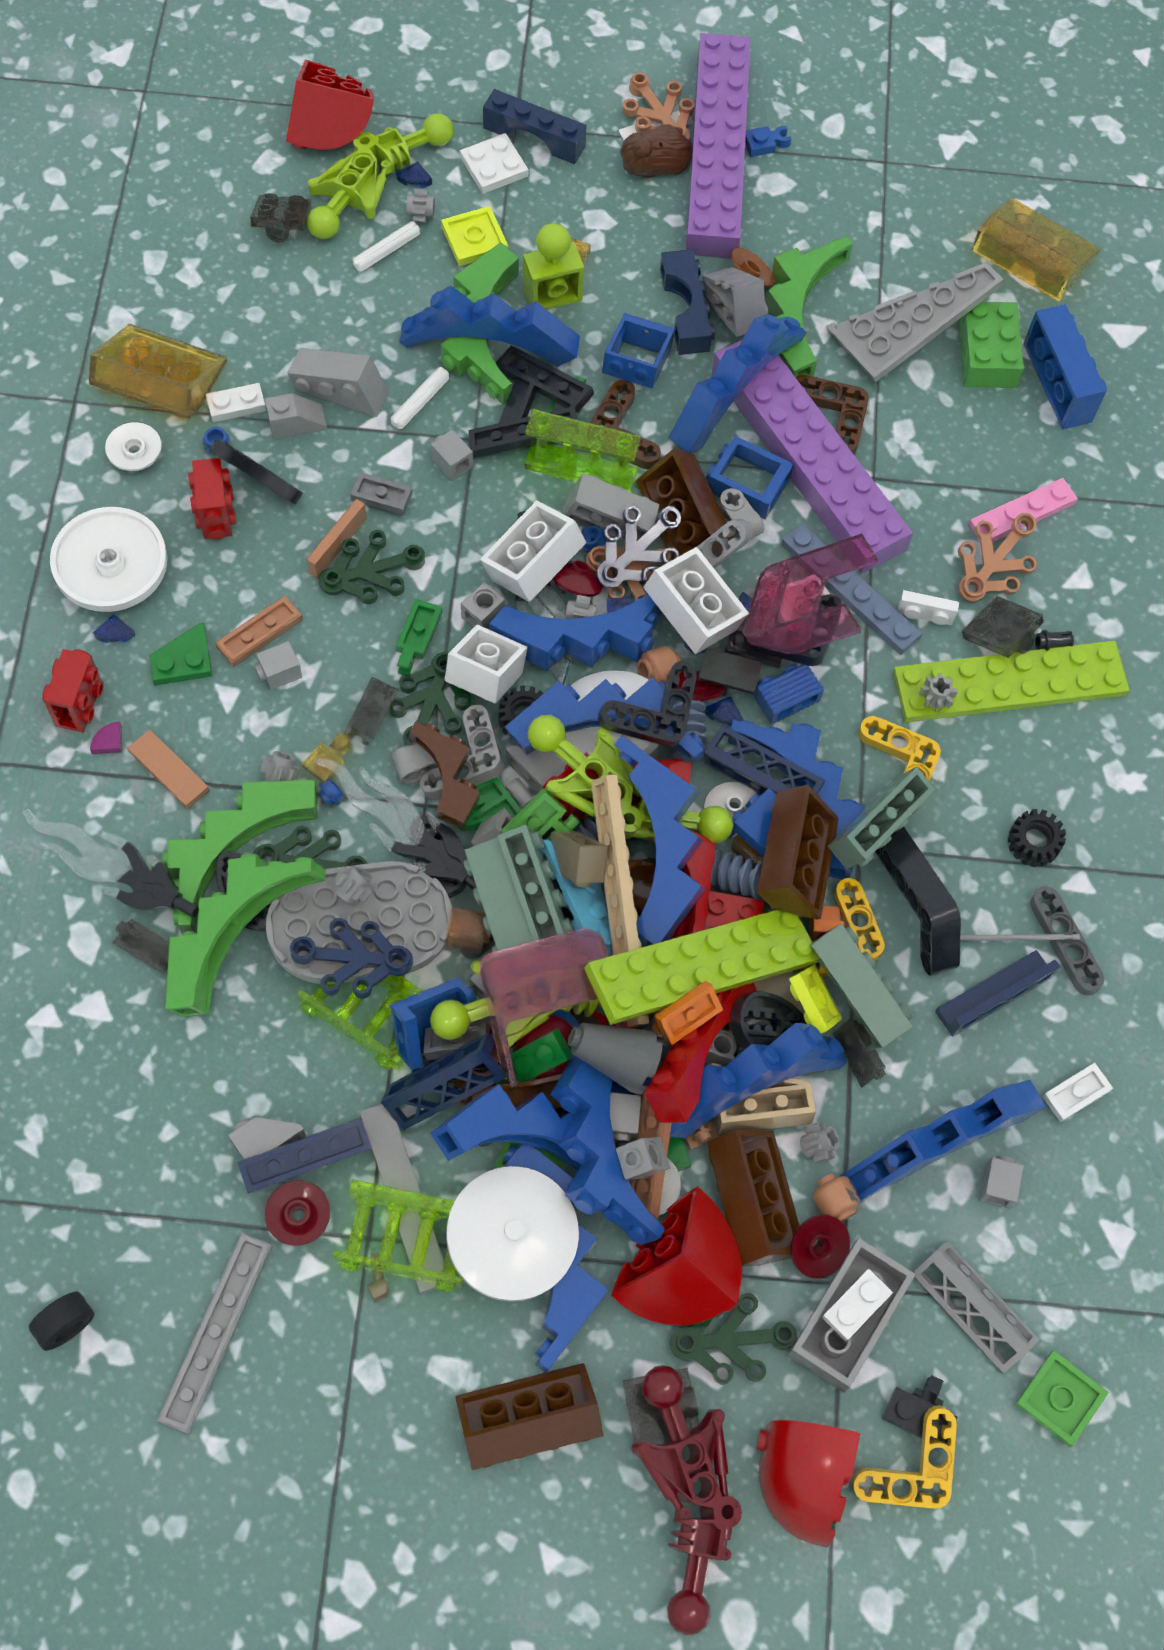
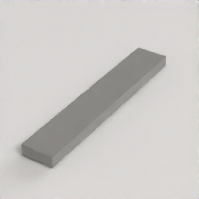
M382 1104L360 1111V1116L372 1147V1152L420 1295L451 1284L396 1120Z
M241 1233L157 1422L188 1435L190 1434L273 1247L271 1244Z

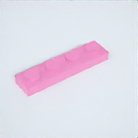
M1061 478L971 519L968 526L974 533V529L979 522H990L993 526L991 537L992 542L1011 533L1012 522L1019 514L1029 513L1038 522L1075 505L1078 498L1064 478ZM1022 523L1018 524L1019 529H1023L1026 527ZM981 526V533L988 534L987 528Z

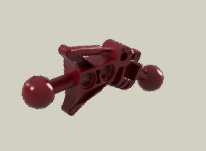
M660 1365L655 1366L645 1374L641 1384L642 1395L650 1405L660 1409L670 1440L658 1445L645 1441H635L631 1446V1450L642 1461L665 1499L670 1500L675 1507L673 1522L680 1525V1530L671 1531V1535L678 1538V1543H669L668 1546L678 1552L688 1554L682 1590L671 1597L667 1606V1618L676 1632L684 1636L698 1634L706 1628L711 1617L710 1605L702 1595L708 1559L727 1561L731 1558V1552L726 1548L727 1541L731 1539L732 1527L737 1525L741 1519L742 1510L738 1500L728 1496L726 1480L728 1465L722 1425L725 1418L724 1412L721 1409H709L701 1423L689 1431L679 1404L684 1393V1381L678 1371L670 1366ZM687 1445L690 1455L688 1460L684 1462L682 1450ZM712 1461L714 1462L715 1474L712 1468ZM715 1475H718L719 1485H718V1482H717V1479H716ZM696 1479H699L701 1482V1490L698 1495L694 1493L693 1489ZM681 1502L699 1506L701 1518H691L690 1509L683 1506Z

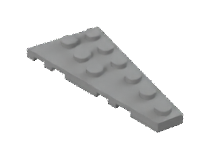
M985 262L956 274L953 279L943 283L937 281L930 284L929 288L917 293L912 291L875 306L874 310L862 315L858 313L851 315L849 320L835 324L834 322L826 325V328L830 335L876 383L1004 285V279Z

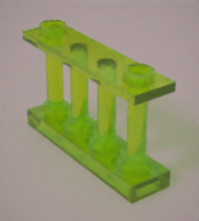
M535 409L532 410L525 435L536 437L537 443L530 446L525 461L526 470L577 482L580 476L585 473L587 475H594L609 484L621 486L626 491L632 493L638 467L628 465V461H635L642 436ZM548 441L563 444V448L548 445ZM574 447L590 451V455L575 452ZM601 454L615 457L617 462L602 459Z
M390 976L383 979L375 987L381 985L388 990L387 994L389 996L362 1031L347 1020L363 999L357 998L352 993L336 1014L322 1004L328 995L322 992L321 985L313 996H310L303 990L298 992L297 995L301 1004L300 1009L312 1018L319 1016L374 1054L376 1062L385 1069L390 1070L394 1068L398 1072L402 1070L403 1063L402 1058L397 1056L396 1039L394 1038L386 1048L372 1037L391 1014L390 1005L421 993L423 990L402 976ZM325 984V986H326L327 988H333V987H335V985H336V984ZM359 985L357 987L359 991H364L368 988L366 985Z
M352 1179L349 1193L352 1199H356L355 1203L358 1204L346 1252L333 1251L332 1257L336 1262L340 1263L339 1268L358 1272L359 1267L431 1282L436 1284V1289L445 1292H454L455 1288L463 1289L464 1280L462 1277L455 1276L456 1269L451 1261L448 1248L442 1273L423 1269L433 1223L438 1220V1217L448 1219L455 1201ZM375 1203L387 1206V1210L390 1211L378 1259L359 1255L370 1208H374ZM407 1210L418 1212L421 1218L410 1266L391 1262L402 1214H406Z

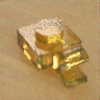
M340 732L328 747L320 742L302 763L303 768L325 783L345 764L341 756L351 748L350 738Z

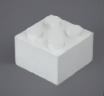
M476 625L448 653L445 681L496 704L523 674L527 646L480 625Z

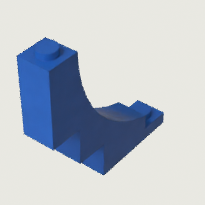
M621 735L614 746L622 751L619 757L634 767L636 762H638V765L629 777L639 790L647 806L655 834L656 866L653 884L646 905L636 922L640 942L645 946L669 940L706 889L682 871L703 840L679 823L700 792Z
M1031 1080L994 1089L971 1105L953 1109L927 1126L907 1131L840 1176L849 1178L861 1203L883 1188L898 1183L933 1162L977 1140L1024 1122L1046 1108V1105Z
M514 1144L503 1157V1160L507 1162L504 1167H523L538 1171L557 1183L565 1193L574 1179L531 1145L521 1144L518 1147ZM578 1224L579 1240L574 1260L562 1279L550 1289L547 1311L541 1325L543 1329L555 1337L553 1341L547 1337L535 1353L540 1357L535 1365L545 1373L552 1367L609 1290L578 1265L597 1240L595 1236L580 1224Z

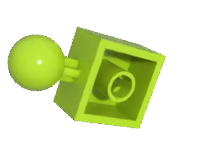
M558 223L546 224L539 230L536 237L538 250L523 254V291L528 304L536 301L546 310L583 301L584 265L575 243H571L568 230Z

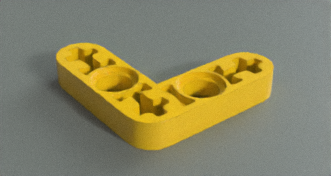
M869 716L862 721L858 734L863 743L907 761L908 764L904 773L918 767L927 780L930 781L941 753L940 746L936 741L876 716ZM871 726L877 728L874 735L868 734ZM887 731L889 732V734L885 742L882 739L885 735V732ZM895 736L903 737L907 741V746L904 748L894 746L892 738ZM925 749H929L930 755L928 756L925 765L923 763H919L922 758L923 751Z
M845 878L837 884L834 898L836 904L840 908V914L845 927L849 926L859 939L855 943L862 954L868 952L875 962L881 957L885 948L883 937L862 885L856 879ZM845 888H848L849 891H855L852 897L854 906L849 910L847 908L850 907L851 900L848 895H842ZM855 913L863 914L867 918V925L863 927L854 925L851 921V916ZM868 931H872L867 936L869 944L877 946L874 953H871L869 949L864 950L866 944L864 934ZM819 964L818 971L822 978L828 976L821 964Z
M940 1405L929 1408L925 1413L919 1472L871 1467L860 1468L854 1473L851 1480L852 1488L857 1497L872 1503L933 1509L946 1506L952 1494L957 1428L956 1418L953 1413ZM939 1414H942L948 1421V1425H942L941 1437L943 1439L948 1438L947 1443L940 1440H930V1436L937 1438L938 1430L932 1424V1420L938 1419ZM938 1447L943 1448L946 1452L945 1462L940 1466L930 1464L928 1459L930 1451ZM866 1476H870L873 1483L883 1484L882 1477H887L885 1482L886 1495H882L883 1491L880 1487H870L869 1493H865L862 1486H859V1482H865ZM898 1479H906L910 1483V1491L904 1497L895 1496L892 1492L893 1483ZM916 1480H920L919 1485L925 1489H932L934 1483H937L939 1488L943 1490V1493L937 1494L936 1499L932 1500L929 1493L919 1491L920 1498L915 1499L918 1492Z

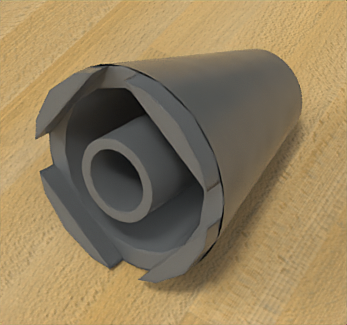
M582 1023L578 1028L574 1027L568 1039V1046H571V1053L631 1093L639 1095L647 1089V1086L642 1085L647 1077L653 1079L656 1073L663 1044L657 1042V1039L662 1038L661 1034L654 1031Z

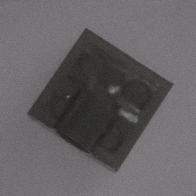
M273 193L259 195L250 217L251 227L265 228L266 235L270 240L277 243L283 242L288 238L291 230L304 231L308 214L311 211V199H304V197L299 195L290 197H278V195ZM274 223L282 224L285 229L277 228Z
M996 596L962 630L963 639L1006 658H1009L1014 652L1025 654L1034 643V632L1044 623L1043 615Z
M688 1368L676 1370L684 1381V1393L679 1404L690 1431L699 1425L698 1407L694 1388L691 1386ZM645 1376L622 1380L633 1442L645 1441L658 1445L669 1441L670 1437L660 1409L650 1405L642 1395L641 1384Z

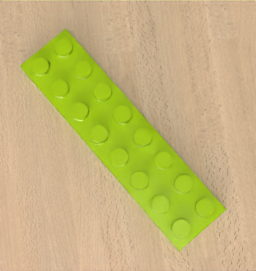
M1116 641L1049 648V651L1040 649L897 666L893 670L905 723L1127 696L1130 691ZM941 673L942 676L953 679L952 688L957 689L958 692L956 697L952 699L953 703L950 708L943 706L937 712L935 708L924 706L925 696L919 695L921 687L925 686L924 682L927 676L933 679Z
M775 910L588 962L584 970L610 1025L663 1010L704 981L712 984L717 994L813 965L820 958L810 946L812 941L799 916Z

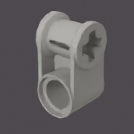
M734 488L726 489L722 492L719 508L726 522L743 519L752 527L751 539L764 532L762 519L751 507L743 493ZM740 527L736 528V532L733 534L734 538L740 537L739 533L742 531Z
M417 743L403 746L392 754L393 762L403 784L418 782L425 773L438 768L429 753Z

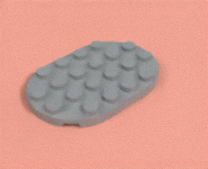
M394 861L362 864L358 866L365 869L372 877L370 882L372 884L370 888L372 893L364 902L358 899L351 904L344 901L335 892L337 885L335 884L336 879L334 877L342 867L326 869L325 881L302 886L272 901L266 919L268 944L273 956L286 971L304 981L321 984V979L325 975L333 974L347 963L313 960L309 964H298L291 957L290 945L292 941L298 937L305 936L311 938L316 947L350 950L342 940L334 939L330 934V923L336 918H342L347 921L348 928L369 952L381 953L373 942H365L361 937V926L367 921H373L378 924L380 932L393 946H403L412 953L413 967L408 972L411 973L432 962L442 952L449 940L452 929V906L446 890L435 877L431 878L420 871V867L412 864ZM342 926L334 928L336 932H341L345 929ZM368 929L365 931V933L368 935H372L376 932L373 929ZM301 951L298 953L299 956H306L309 954V952L307 951ZM398 959L392 962L394 965L403 963V961ZM367 965L343 983L353 982L358 977H366L379 966Z

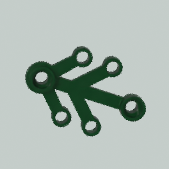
M374 530L369 535L370 544L356 568L346 570L352 557H356L360 552L359 542L354 538H348L342 543L343 552L335 566L325 569L320 574L319 585L329 595H338L343 591L360 598L365 604H373L377 601V589L373 585L388 590L393 596H399L405 590L404 580L399 576L388 578L378 573L403 565L409 570H419L425 564V552L420 546L409 545L401 554L373 562L380 549L386 546L385 533L381 530ZM375 538H382L380 542L373 541ZM348 546L356 547L353 550L346 549ZM412 553L418 554L415 557L409 556ZM331 578H337L334 582L328 581ZM361 579L373 585L368 584L361 587L351 581ZM393 584L401 585L399 588L391 587ZM367 592L373 593L371 597H366L364 594Z
M449 652L438 653L432 659L431 666L413 674L407 673L400 677V689L407 694L413 693L417 688V684L432 678L434 679L430 687L402 699H393L389 704L390 714L393 717L402 718L406 715L407 709L424 702L416 722L422 725L424 722L429 723L437 706L444 719L446 733L457 735L461 732L462 721L454 714L442 691L446 682V670L440 669V667L447 665ZM405 681L413 682L411 686H405L403 683ZM447 682L455 695V707L462 711L471 706L470 693ZM466 698L468 701L466 703H459L458 699ZM396 705L403 707L400 711H395L393 708ZM451 722H455L458 724V726L456 728H450L448 724ZM413 726L408 727L404 732L405 746L413 745L410 738V730Z
M306 826L297 827L292 835L275 846L262 844L253 852V854L259 855L261 859L270 856L273 858L272 861L284 863L295 862V859L300 857H308L325 869L367 864V861L361 856H351L345 862L315 859L326 850H336L341 846V836L336 830L326 831L323 838L296 856L285 855L297 845L307 846L310 844L312 835L310 829ZM300 833L308 834L307 838L303 840L298 839L297 836ZM329 837H336L337 841L330 844L327 842V839Z
M745 1293L739 1298L737 1308L716 1334L702 1335L713 1318L720 1317L724 1312L709 1320L693 1324L691 1327L684 1326L676 1329L670 1338V1349L674 1356L680 1360H696L713 1375L716 1383L725 1385L733 1378L732 1367L727 1363L719 1364L704 1350L717 1348L745 1371L746 1377L750 1381L758 1382L766 1375V1366L759 1360H752L737 1346L772 1343L779 1350H787L796 1342L797 1331L791 1323L781 1321L776 1323L772 1329L735 1332L746 1316L754 1313L758 1307L757 1298L751 1293ZM746 1298L752 1300L753 1308L750 1310L745 1309L742 1306V1300ZM780 1329L789 1331L790 1338L788 1340H782L779 1337L778 1332ZM684 1337L690 1338L692 1340V1347L689 1349L683 1348L680 1340ZM752 1365L759 1366L762 1371L761 1376L754 1377L751 1375L750 1367ZM725 1368L729 1373L728 1379H720L717 1376V1370Z

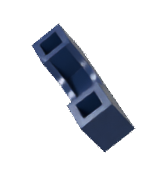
M496 89L492 91L483 106V129L499 135L504 133L508 135L514 130L530 132L547 145L552 156L572 164L577 162L586 147L587 125Z
M693 249L662 252L660 273L664 291L673 292L681 296L689 306L684 313L675 318L674 338L678 355L710 352L711 340H715L714 324H709V303L704 302L705 283L699 279L701 274L699 259L695 260Z

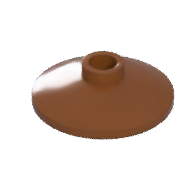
M739 247L731 252V259L737 269L764 280V288L772 287L775 282L774 275L757 255Z

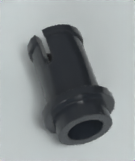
M1042 630L1035 635V647L1037 650L1045 649L1049 651V648L1072 647L1074 644L1072 631L1048 632L1047 630Z

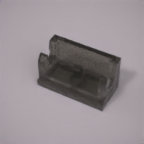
M372 677L347 725L344 737L351 740L355 735L363 739V745H368L371 739L374 740L398 689Z

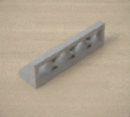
M948 1241L941 1245L913 1272L916 1274L914 1277L1003 1373L1007 1372L1040 1340ZM932 1263L943 1272V1283L933 1282L924 1273ZM950 1291H959L966 1297V1308L956 1307L950 1301ZM973 1316L984 1317L989 1322L990 1333L979 1332L973 1326ZM996 1341L1007 1342L1017 1353L1008 1361H1005L996 1350Z

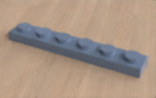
M800 524L782 539L781 545L811 573L815 572L821 582L831 592L839 597L844 604L897 653L902 655L921 638L922 633L804 524Z

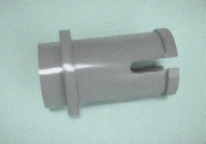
M519 778L511 780L506 785V790L520 806L521 810L536 796L524 786Z

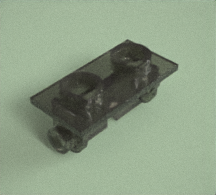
M132 918L128 922L121 921L116 927L119 935L112 943L161 974H164L168 969L170 942Z
M849 1019L832 1034L844 1049L843 1054L862 1088L873 1079L878 1080L886 1075L884 1071L886 1066L875 1049L867 1051L866 1047L870 1046L872 1042L863 1028V1024H859L857 1020L851 1021Z

